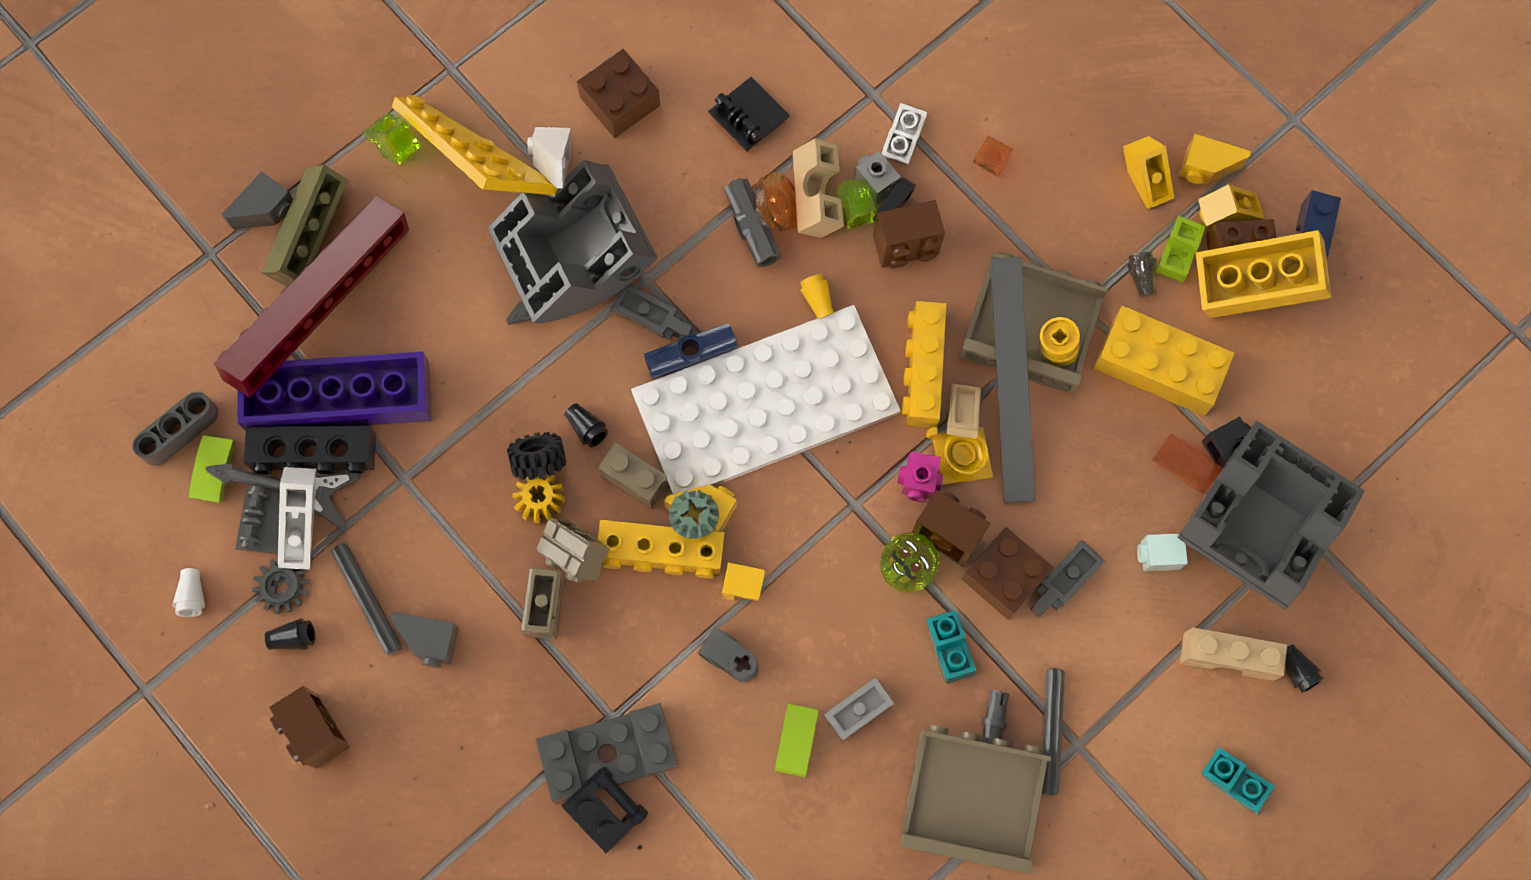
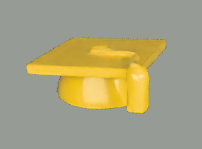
M932 427L927 431L926 437L932 440L935 456L941 457L938 473L943 474L942 486L992 479L994 477L983 427H979L977 439L949 435L946 432L938 433L937 427Z

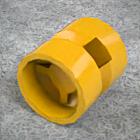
M1052 318L1041 328V356L1046 363L1056 367H1065L1073 363L1079 354V329L1068 318Z

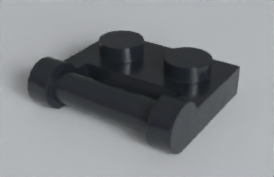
M602 767L561 807L607 853L635 825L640 824L647 817L648 811L641 804L637 805L613 780V774L607 767ZM603 787L627 813L621 820L595 794L599 788Z

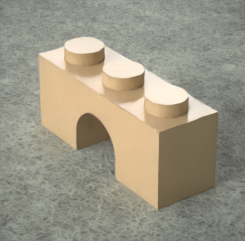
M814 138L793 150L798 233L822 238L844 227L842 199L825 195L828 180L840 172L838 145Z
M1192 627L1183 633L1180 664L1210 670L1217 667L1231 668L1242 671L1243 676L1274 681L1284 676L1287 644Z

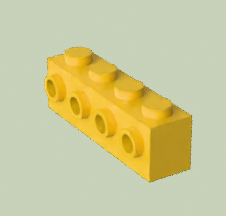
M916 301L914 311L908 312L907 329H912L911 339L906 341L905 357H910V368H905L903 384L908 386V397L903 396L902 415H907L906 427H937L940 420L947 303Z
M600 520L598 540L610 549L605 561L602 563V567L620 569L621 565L633 566V570L639 572H652V568L664 569V573L669 575H683V571L695 572L696 577L706 579L714 578V574L721 575L725 540L724 532L712 531L703 538L689 539L679 535L672 527Z

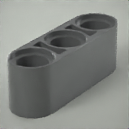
M197 391L188 394L135 437L132 444L134 453L152 466L165 463L214 423L218 416L217 406L202 392ZM206 404V408L202 413L195 414V410L199 405ZM181 423V429L175 434H170L171 428ZM156 443L157 446L154 452L146 454L149 445Z

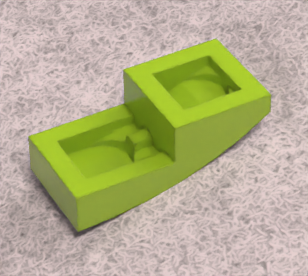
M1178 215L1156 273L1184 283L1206 226Z
M211 435L202 436L194 464L189 498L218 503L223 501L225 483L207 473L205 468L213 465L232 464L235 439Z
M787 704L774 771L806 777L819 710Z

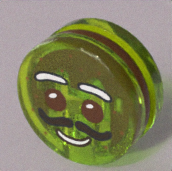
M912 532L902 533L893 537L886 544L880 559V570L886 583L893 589L903 593H915L925 589L932 582L939 568V555L934 544L925 536Z

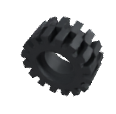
M540 432L534 433V436L531 437L528 434L524 436L525 439L518 438L515 440L516 443L509 444L507 448L512 474L514 477H519L522 480L527 477L529 480H534L537 476L541 479L545 478L544 475L546 474L549 476L554 475V471L559 472L562 470V467H565L567 462L562 439L555 433L550 435L549 432H544L543 435H540Z

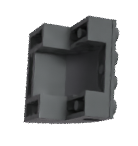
M583 160L565 178L563 188H558L555 195L546 196L534 193H520L487 228L533 323L538 324L566 318L600 304L629 285L658 258L610 166Z
M1256 421L1207 490L1177 538L1213 561L1217 566L1222 567L1240 579L1244 584L1249 585L1267 597L1271 602L1286 610L1304 590L1325 550L1345 529L1365 490Z

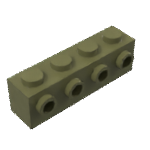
M325 165L305 169L262 274L287 287L300 276L306 266L315 260L348 181L347 178Z

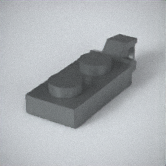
M630 284L620 291L611 306L613 312L662 338L665 337L671 340L672 336L680 339L686 334H693V327L682 322L684 316L678 313V309Z
M1081 540L1039 585L1040 587L1036 593L1041 598L1030 610L1039 618L1050 606L1057 611L1069 601L1105 560Z

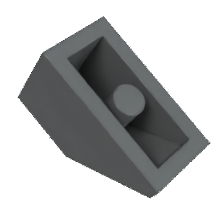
M261 171L221 215L233 229L276 225L281 219L285 218L293 199L286 189Z
M391 612L390 619L414 655L423 660L422 665L434 668H441L442 663L451 665L458 633V627L454 622Z

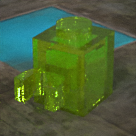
M389 112L381 119H378L372 127L363 132L368 141L375 143L382 157L399 165L408 160L412 153L420 147L406 120Z
M850 179L838 186L836 198L842 199L843 221L846 229L873 222L876 207L866 179L859 181Z

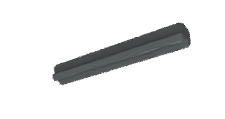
M345 543L335 546L331 553L383 651L387 655L396 653L401 649V644L349 547Z
M1056 668L1049 669L1046 674L1043 755L1051 756V762H1047L1042 794L1052 796L1059 793L1065 679L1064 670Z

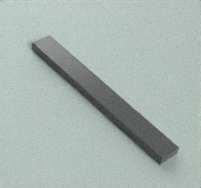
M1021 257L990 259L1004 503L1035 501Z

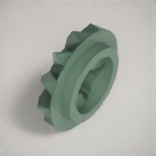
M699 489L697 491L686 490L683 494L674 498L669 508V521L672 528L685 538H703L710 534L718 523V505L711 495H707ZM690 503L696 510L703 511L699 514V525L696 524L692 516H685L689 513Z

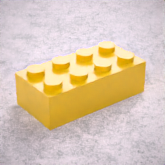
M1319 230L1196 252L1202 310L1209 318L1332 298L1325 242Z
M1121 306L1113 319L1093 369L1205 416L1215 404L1235 353L1125 306Z

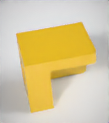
M728 563L722 599L734 601L735 597L758 601L765 570Z

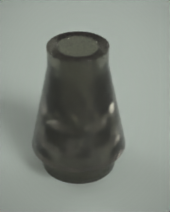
M1142 252L1129 256L1127 267L1136 285L1139 297L1157 294L1156 258H1153L1152 252Z

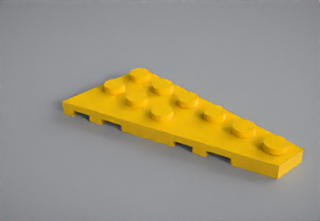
M408 95L407 98L395 96L392 108L483 190L556 194L558 188L543 174L495 146L491 140L482 138L425 103L418 96Z

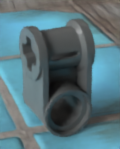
M718 627L714 628L697 652L710 664L718 669H722L740 682H748L757 675L758 664L755 655ZM748 659L751 669L749 671L743 669L741 672H738L739 668L736 663L738 661L744 663Z

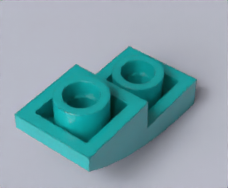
M956 610L927 618L926 623L946 684L976 675L977 670L966 644V635Z
M1219 747L1201 773L1212 784L1257 815L1275 788L1273 784L1247 769L1245 763Z

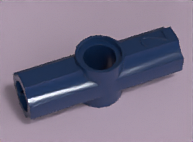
M727 323L697 335L686 334L675 343L645 353L644 358L650 375L654 380L738 349V345L732 328ZM687 347L698 349V353L694 356H687L683 351Z

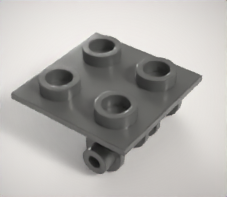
M252 486L251 489H246L236 550L278 554L280 492L264 491L265 488L260 486Z

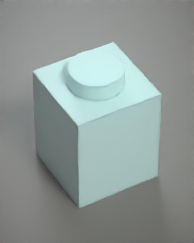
M1179 534L1147 535L1140 541L1141 544L1137 546V558L1139 563H1143V572L1181 570L1188 564L1186 544L1177 538Z

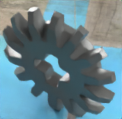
M274 559L270 560L271 569L267 570L263 565L259 568L264 573L262 578L254 575L253 580L260 582V586L253 587L252 592H261V596L256 598L255 601L259 603L266 600L267 603L263 607L266 611L272 605H275V614H279L282 605H285L286 611L290 612V602L294 601L300 606L302 602L297 598V595L308 594V591L300 589V586L309 583V579L300 580V577L306 571L305 569H300L296 572L295 569L278 568ZM281 578H286L285 583L289 585L288 591L282 590L280 595L276 594L277 589L272 587L274 581L280 582Z

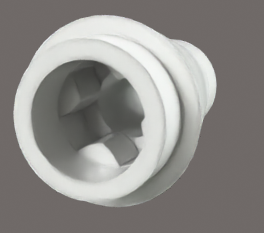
M186 568L180 572V580L172 604L175 608V614L178 616L196 617L202 614V609L205 607L200 571L198 569Z

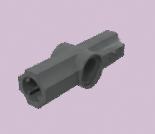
M739 178L731 181L730 184L724 187V192L735 214L734 220L742 240H746L757 267L770 266L781 259V253L770 231L771 225L764 207L762 205L759 206L748 179Z

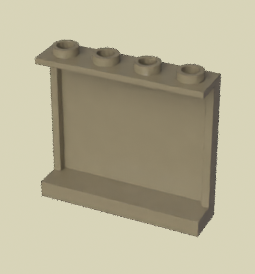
M993 252L991 259L1015 258V256L1005 252ZM1022 261L1028 380L1073 395L1082 377V367L1101 304L1108 288L1102 287L1100 283L1094 280L1083 281L1074 278L1066 271L1059 270L1055 272L1044 268L1040 263ZM989 262L959 358L996 370L991 269ZM1056 317L1070 319L1076 324L1080 333L1078 357L1073 363L1065 367H1056L1046 363L1040 351L1041 328L1047 321Z
M930 725L929 731L921 729L899 842L900 846L1030 874L1032 866L1030 854L1047 762H1051V756L1043 755L1044 748L1025 744L1024 750L1011 748L1012 741L993 738L992 744L981 742V735L961 731V736L957 737L948 735L949 728Z

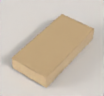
M951 383L946 434L977 439L981 401L980 387Z

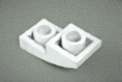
M900 103L884 144L882 155L888 159L909 165L926 120L927 112Z

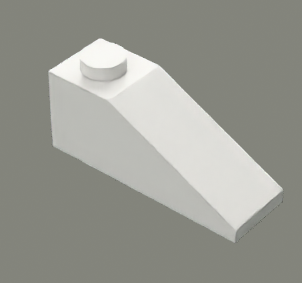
M535 127L533 136L528 137L527 144L528 155H533V166L556 188H563L571 159V128Z
M284 467L280 481L278 568L310 570L316 469Z

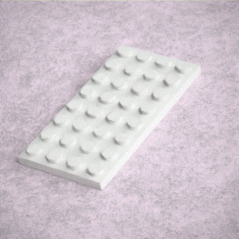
M854 305L631 389L662 470L667 475L672 495L707 485L716 486L892 418L901 412Z

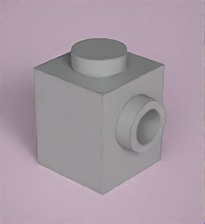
M878 151L874 155L870 156L868 154L858 161L854 179L876 205L890 194L901 179V176L882 153Z

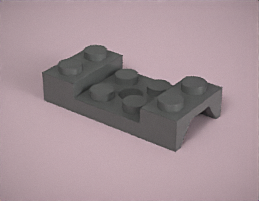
M660 703L630 711L629 714L571 731L564 730L536 739L551 800L554 804L568 800L602 767H607L613 774L612 778L618 785L678 768ZM605 745H612L617 750L616 758L610 763H604L599 759V751Z

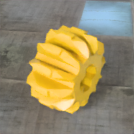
M554 475L548 476L546 479H539V476H537V479L529 480L527 477V484L520 481L516 483L517 488L521 492L512 494L513 499L518 501L514 508L516 512H523L522 518L525 521H528L534 515V522L539 525L542 516H545L548 521L552 518L550 514L552 511L556 514H561L562 509L557 504L565 503L566 498L564 495L559 494L564 488L561 483L555 484L556 478ZM537 493L540 496V493H543L545 500L540 502L538 499V503H535L533 496Z

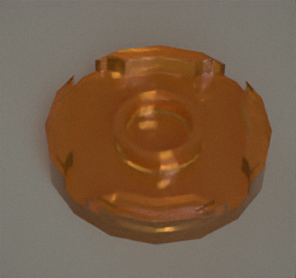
M778 172L761 177L756 184V191L759 190L756 204L761 217L771 228L777 227L782 232L797 226L796 195L792 182L785 175Z

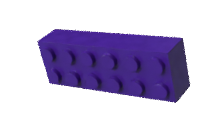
M424 352L285 361L251 398L238 391L237 423L245 431L246 427L360 426L431 421L430 366Z

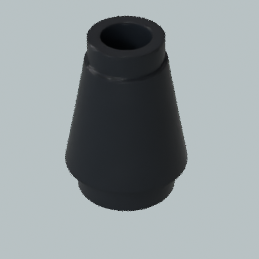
M578 403L571 405L566 410L564 415L582 444H587L592 448L599 445L606 438L608 430L605 428V423Z
M300 618L266 631L264 636L265 644L269 650H306L308 646L315 643V629L310 620L304 621Z
M1294 644L1287 647L1285 669L1294 688H1299L1302 693H1305L1323 680L1319 674L1321 670L1297 649Z

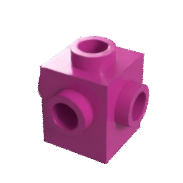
M910 451L906 466H900L897 484L903 485L901 494L908 495L907 498L912 501L925 502L926 499L930 500L936 490L940 491L943 481V474L938 473L941 457Z

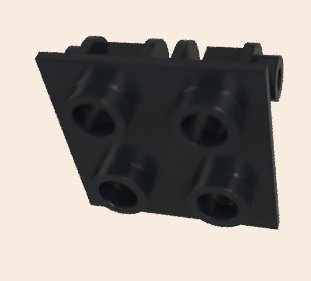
M749 77L729 95L720 93L715 98L717 104L708 111L746 152L790 117L752 77Z

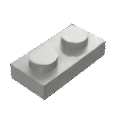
M874 678L825 713L824 717L843 742L893 706L894 702L879 681Z

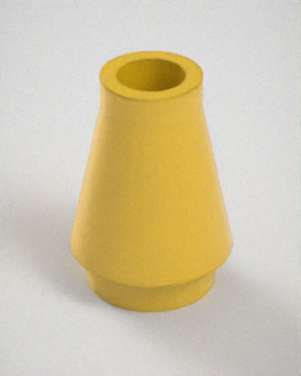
M822 274L802 280L800 282L802 287L800 292L816 314V317L821 319L834 314L828 280H824Z

